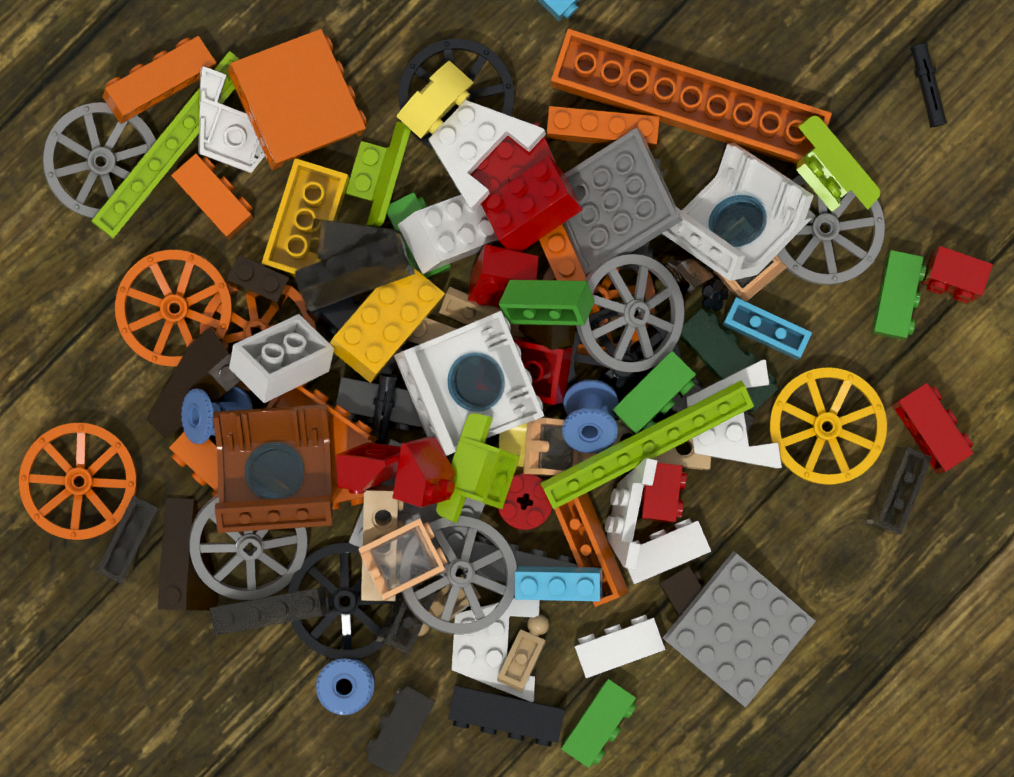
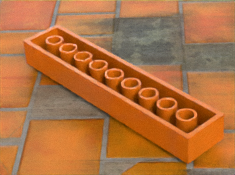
M567 29L550 83L552 88L637 115L660 117L659 122L727 144L736 143L743 149L796 166L797 161L814 147L798 128V125L809 117L818 116L828 127L832 115L830 112L571 29Z

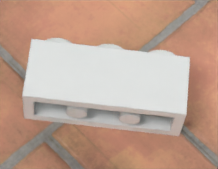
M689 518L675 524L677 530L668 534L663 529L649 535L651 541L640 546L636 570L626 568L632 584L639 583L711 552L699 521L692 523ZM637 540V541H635V542H632V543L640 544L639 540Z
M643 615L630 620L631 626L621 629L620 624L604 629L606 635L595 638L593 633L579 638V644L574 647L585 678L665 650L654 618L647 619V616Z

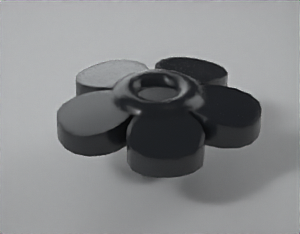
M713 280L711 286L705 285L702 288V295L706 296L702 301V306L705 309L712 308L714 311H719L723 308L722 300L728 298V290L723 288L722 281Z

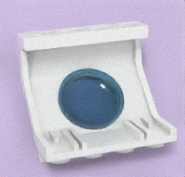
M729 143L726 146L715 178L683 210L677 208L683 221L662 234L729 281L755 276L812 219L807 213L814 195L736 143Z
M502 311L394 355L427 437H435L446 456L456 452L466 419L472 413L493 418L487 438L544 416L542 401L534 392L531 385L532 377L529 371L524 368L521 360V350L513 341L510 333V323L503 316Z

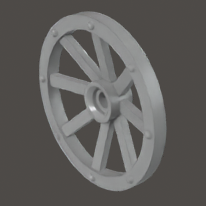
M102 102L85 104L66 113L51 129L43 149V171L50 190L65 207L88 218H93L100 210L83 205L97 176H100L109 199L115 191L109 172L122 179H125L130 173L116 166L115 162L146 153L156 141L147 124L139 116H135L123 124H120L118 121L104 147H100L92 114L105 113L114 115L107 103ZM82 116L85 121L92 151L61 134L66 126ZM127 122L130 123L142 136L145 144L113 154L111 150ZM56 142L84 157L86 161L54 170L53 154ZM97 157L104 158L105 165L103 167L96 165L95 160ZM89 170L90 173L76 200H74L64 191L57 178Z
M801 175L792 180L799 186L807 184ZM850 190L841 200V205L831 214H827V206L817 195L818 217L808 210L807 215L812 218L809 221L811 226H804L796 235H812V239L796 260H793L785 247L777 254V257L783 264L788 266L786 269L789 272L813 284L835 285L857 277L874 262L883 244L885 222L878 200L869 208L872 217L839 222V216L856 195ZM826 224L828 226V233H823L820 226ZM873 226V237L868 252H865L839 234V231ZM831 241H834L861 261L853 268L837 273ZM819 242H822L828 274L816 273L802 267Z
M618 255L598 264L584 281L588 282L595 300L594 305L618 312V317L593 330L590 328L589 316L585 326L576 325L584 347L597 362L612 370L639 372L656 366L673 350L682 332L684 303L675 278L661 263L643 255ZM627 264L639 266L634 298L618 273L617 267ZM649 270L659 278L665 288L644 302ZM607 273L623 299L622 303L593 295L595 287ZM668 297L671 306L670 323L651 315L649 310ZM646 323L667 331L663 342L654 352L645 326ZM624 325L625 329L611 357L602 350L595 339ZM636 328L644 358L634 362H623L621 360Z
M251 485L258 494L272 499L282 498L269 488ZM219 494L210 499L195 517L189 536L191 560L202 581L215 592L237 600L265 598L286 587L291 582L294 573L301 569L307 551L305 527L295 528L296 534L264 540L262 538L268 530L226 532L235 542L200 543L201 533L207 520L210 518L216 523L215 503H219ZM248 543H252L254 545V547L250 550L245 549ZM296 543L294 556L287 568L263 551V549ZM237 552L214 575L206 568L200 553ZM255 559L262 561L279 573L280 576L267 584L256 587ZM246 560L247 588L234 587L221 582L240 562Z
M460 516L458 523L446 518L435 520L429 523L436 542L449 562V565H443L445 571L441 572L445 574V577L416 592L411 587L403 591L402 595L413 614L432 629L454 635L478 632L497 621L505 613L515 595V571L517 569L514 554L504 537L492 526L481 520L466 516ZM450 527L468 528L460 559H457L441 529ZM479 532L487 537L498 550L470 563L469 558L476 533ZM416 535L408 543L401 558L399 569L400 585L411 580V564L432 569L428 559L414 555L420 545ZM503 558L506 570V585L504 586L475 574V571ZM457 569L464 571V578L456 577ZM470 583L502 594L498 605L487 616L484 615ZM449 585L451 589L441 618L438 619L430 614L418 600ZM460 589H463L477 621L465 624L449 623Z

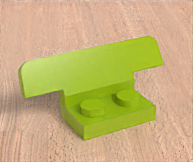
M818 116L807 118L798 125V128L814 147L797 161V172L831 212L841 205V198L850 190L868 210L880 197L879 187Z
M396 122L390 146L387 148L363 141L360 143L346 195L373 202L366 226L380 227L385 220L411 129L403 122Z
M472 413L466 419L451 463L455 471L453 481L455 483L454 492L450 500L439 502L436 507L439 516L452 522L458 523L466 497L503 509L520 456L485 444L493 420L492 417Z

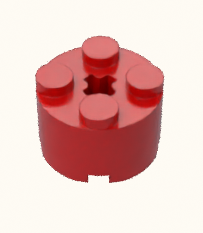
M531 474L513 476L503 509L498 508L500 516L509 526L518 530H531L539 527L547 520L552 511V505L540 484L544 482L541 478ZM524 494L529 495V500L533 502V505L527 506L526 510L520 509L521 504L517 503V499L523 498Z

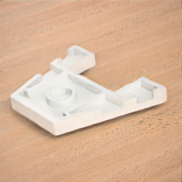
M202 66L200 70L198 154L252 173L265 154L246 113L217 102L227 75Z
M466 100L428 140L458 191L466 201L467 206L473 212L490 193L486 187L470 174L506 136L511 137L530 152L546 133L541 127Z
M761 360L687 397V408L742 380L746 388L768 386L769 379L766 360ZM744 412L692 438L694 454L775 469L782 468L778 443L749 446Z
M645 458L617 484V488H614L611 494L610 503L613 505L611 516L607 517L605 523L606 538L625 568L636 570L641 544L632 543L643 487L644 485L653 486L657 460Z
M513 598L505 613L490 626L471 634L454 635L452 670L529 702H534L535 676H530L523 692L498 682L497 677L507 658L509 617L539 616L540 600H515ZM498 603L481 607L484 615L487 616L491 613ZM472 610L461 612L455 616L456 624L477 621Z

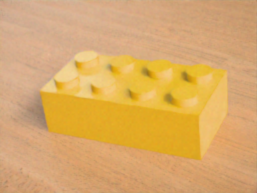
M294 159L261 263L263 266L273 271L317 284L349 184L348 174Z
M402 258L332 338L330 344L334 347L333 353L371 383L436 308L445 293Z

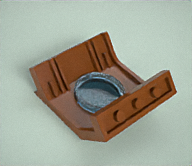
M326 404L213 412L218 462L219 503H215L218 533L332 526L331 448Z

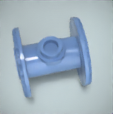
M589 379L574 383L564 396L563 404L568 416L562 425L563 438L570 447L578 452L585 454L602 452L612 446L618 435V426L612 410L619 404L618 396L615 390L603 381Z
M232 387L225 393L222 402L216 404L211 403L204 390L199 388L192 389L186 394L182 403V427L186 437L192 443L203 444L209 439L210 435L215 436L213 412L252 409L251 399L243 388Z
M357 659L334 660L328 663L319 673L316 682L317 696L321 704L332 713L339 715L356 713L366 706L372 698L374 692L373 675L370 669ZM345 678L351 681L352 691L350 693L340 691L339 682L341 679Z

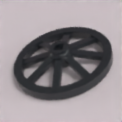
M466 39L438 41L421 50L413 57L404 70L399 85L398 99L400 111L408 102L409 88L415 74L426 83L431 81L429 78L432 75L420 67L429 58L444 52L445 61H451L454 64L452 50H462L477 54L479 57L467 74V77L474 81L486 61H488L497 71L502 84L474 91L468 90L467 92L470 93L467 101L504 93L505 100L502 113L508 116L512 115L514 87L510 73L503 61L492 50L482 44ZM457 104L453 106L441 120L445 122L452 112L454 113L460 106ZM411 130L412 135L419 142L433 150L428 140L432 136L430 132L424 137L419 138Z
M604 308L600 309V312L589 316L591 330L599 327L597 323L618 316V312ZM577 327L575 329L574 345L569 346L573 347L567 383L569 388L574 383H578L574 362L603 366L591 355L576 353L581 341ZM655 327L658 332L649 338L651 346L654 347L665 338L667 331ZM606 334L598 337L612 357L616 349ZM630 340L622 360L634 362L644 354L641 345L630 353ZM676 344L672 351L680 358L678 344ZM656 366L641 372H651ZM609 368L608 371L595 380L606 383L616 376L615 392L620 403L622 401L625 379L628 378L634 387L641 381L635 372H621ZM615 415L613 416L615 420L620 421Z
M350 543L328 545L309 555L304 560L301 569L294 573L287 595L289 618L299 638L318 654L332 659L353 660L378 651L397 631L404 611L402 592L395 595V601H364L358 595L361 591L362 578L352 588H349L348 553L360 554L358 549L361 548ZM340 553V589L314 566L323 558ZM380 565L387 574L389 568L386 565ZM306 573L311 574L333 595L332 598L298 599L299 588ZM343 596L350 598V605L347 607L342 606L340 603V599ZM394 603L392 618L385 631L358 608L359 605ZM332 606L333 609L309 633L301 621L298 607ZM339 614L342 615L343 650L328 647L317 641V638ZM350 614L356 616L378 638L364 647L352 650Z

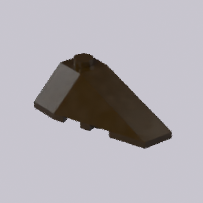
M656 252L652 259L661 263L672 274L686 301L714 278L711 274L714 270L693 255Z
M211 326L189 344L166 387L147 416V420L165 439L182 427V403L190 390L198 388L204 390L211 403H214L241 381L229 369L232 348Z
M166 498L158 609L218 611V593L202 581L193 566L190 556L189 536L194 519L198 514L195 499ZM204 530L201 533L200 543H206ZM200 553L206 568L214 575L215 570L210 553Z

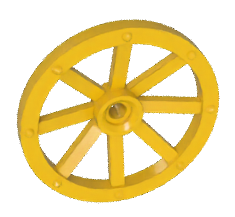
M818 368L800 374L781 390L771 410L769 432L771 442L778 443L781 462L792 473L812 483L832 485L857 478L875 463L885 444L887 419L884 406L876 391L861 377L843 369ZM833 378L842 380L843 383L829 412L826 413L815 379ZM805 383L808 385L818 417L786 402L790 395ZM851 385H853L864 394L871 406L839 418L837 414ZM782 410L813 425V428L782 439L780 433ZM871 414L875 415L876 434L874 442L842 429V425ZM826 421L830 422L832 428L829 432H825L822 429V424ZM816 435V442L804 468L789 455L785 447ZM837 436L870 450L867 456L850 470L836 439ZM825 441H828L841 472L839 474L827 475L813 472Z

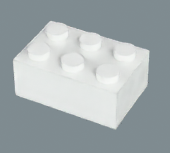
M462 195L415 211L398 224L422 274L481 252L485 244L491 245L498 240L482 205L480 204L472 212Z
M298 314L233 344L229 369L263 403H266L329 372L334 347Z

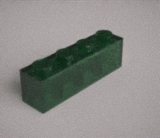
M701 308L683 325L680 338L720 381L758 362L748 350L743 352L736 345L739 343V340L729 330L724 332L717 325L720 320L710 310L705 312ZM769 372L768 386L746 388L754 407L748 409L751 414L778 390L775 386L777 380Z

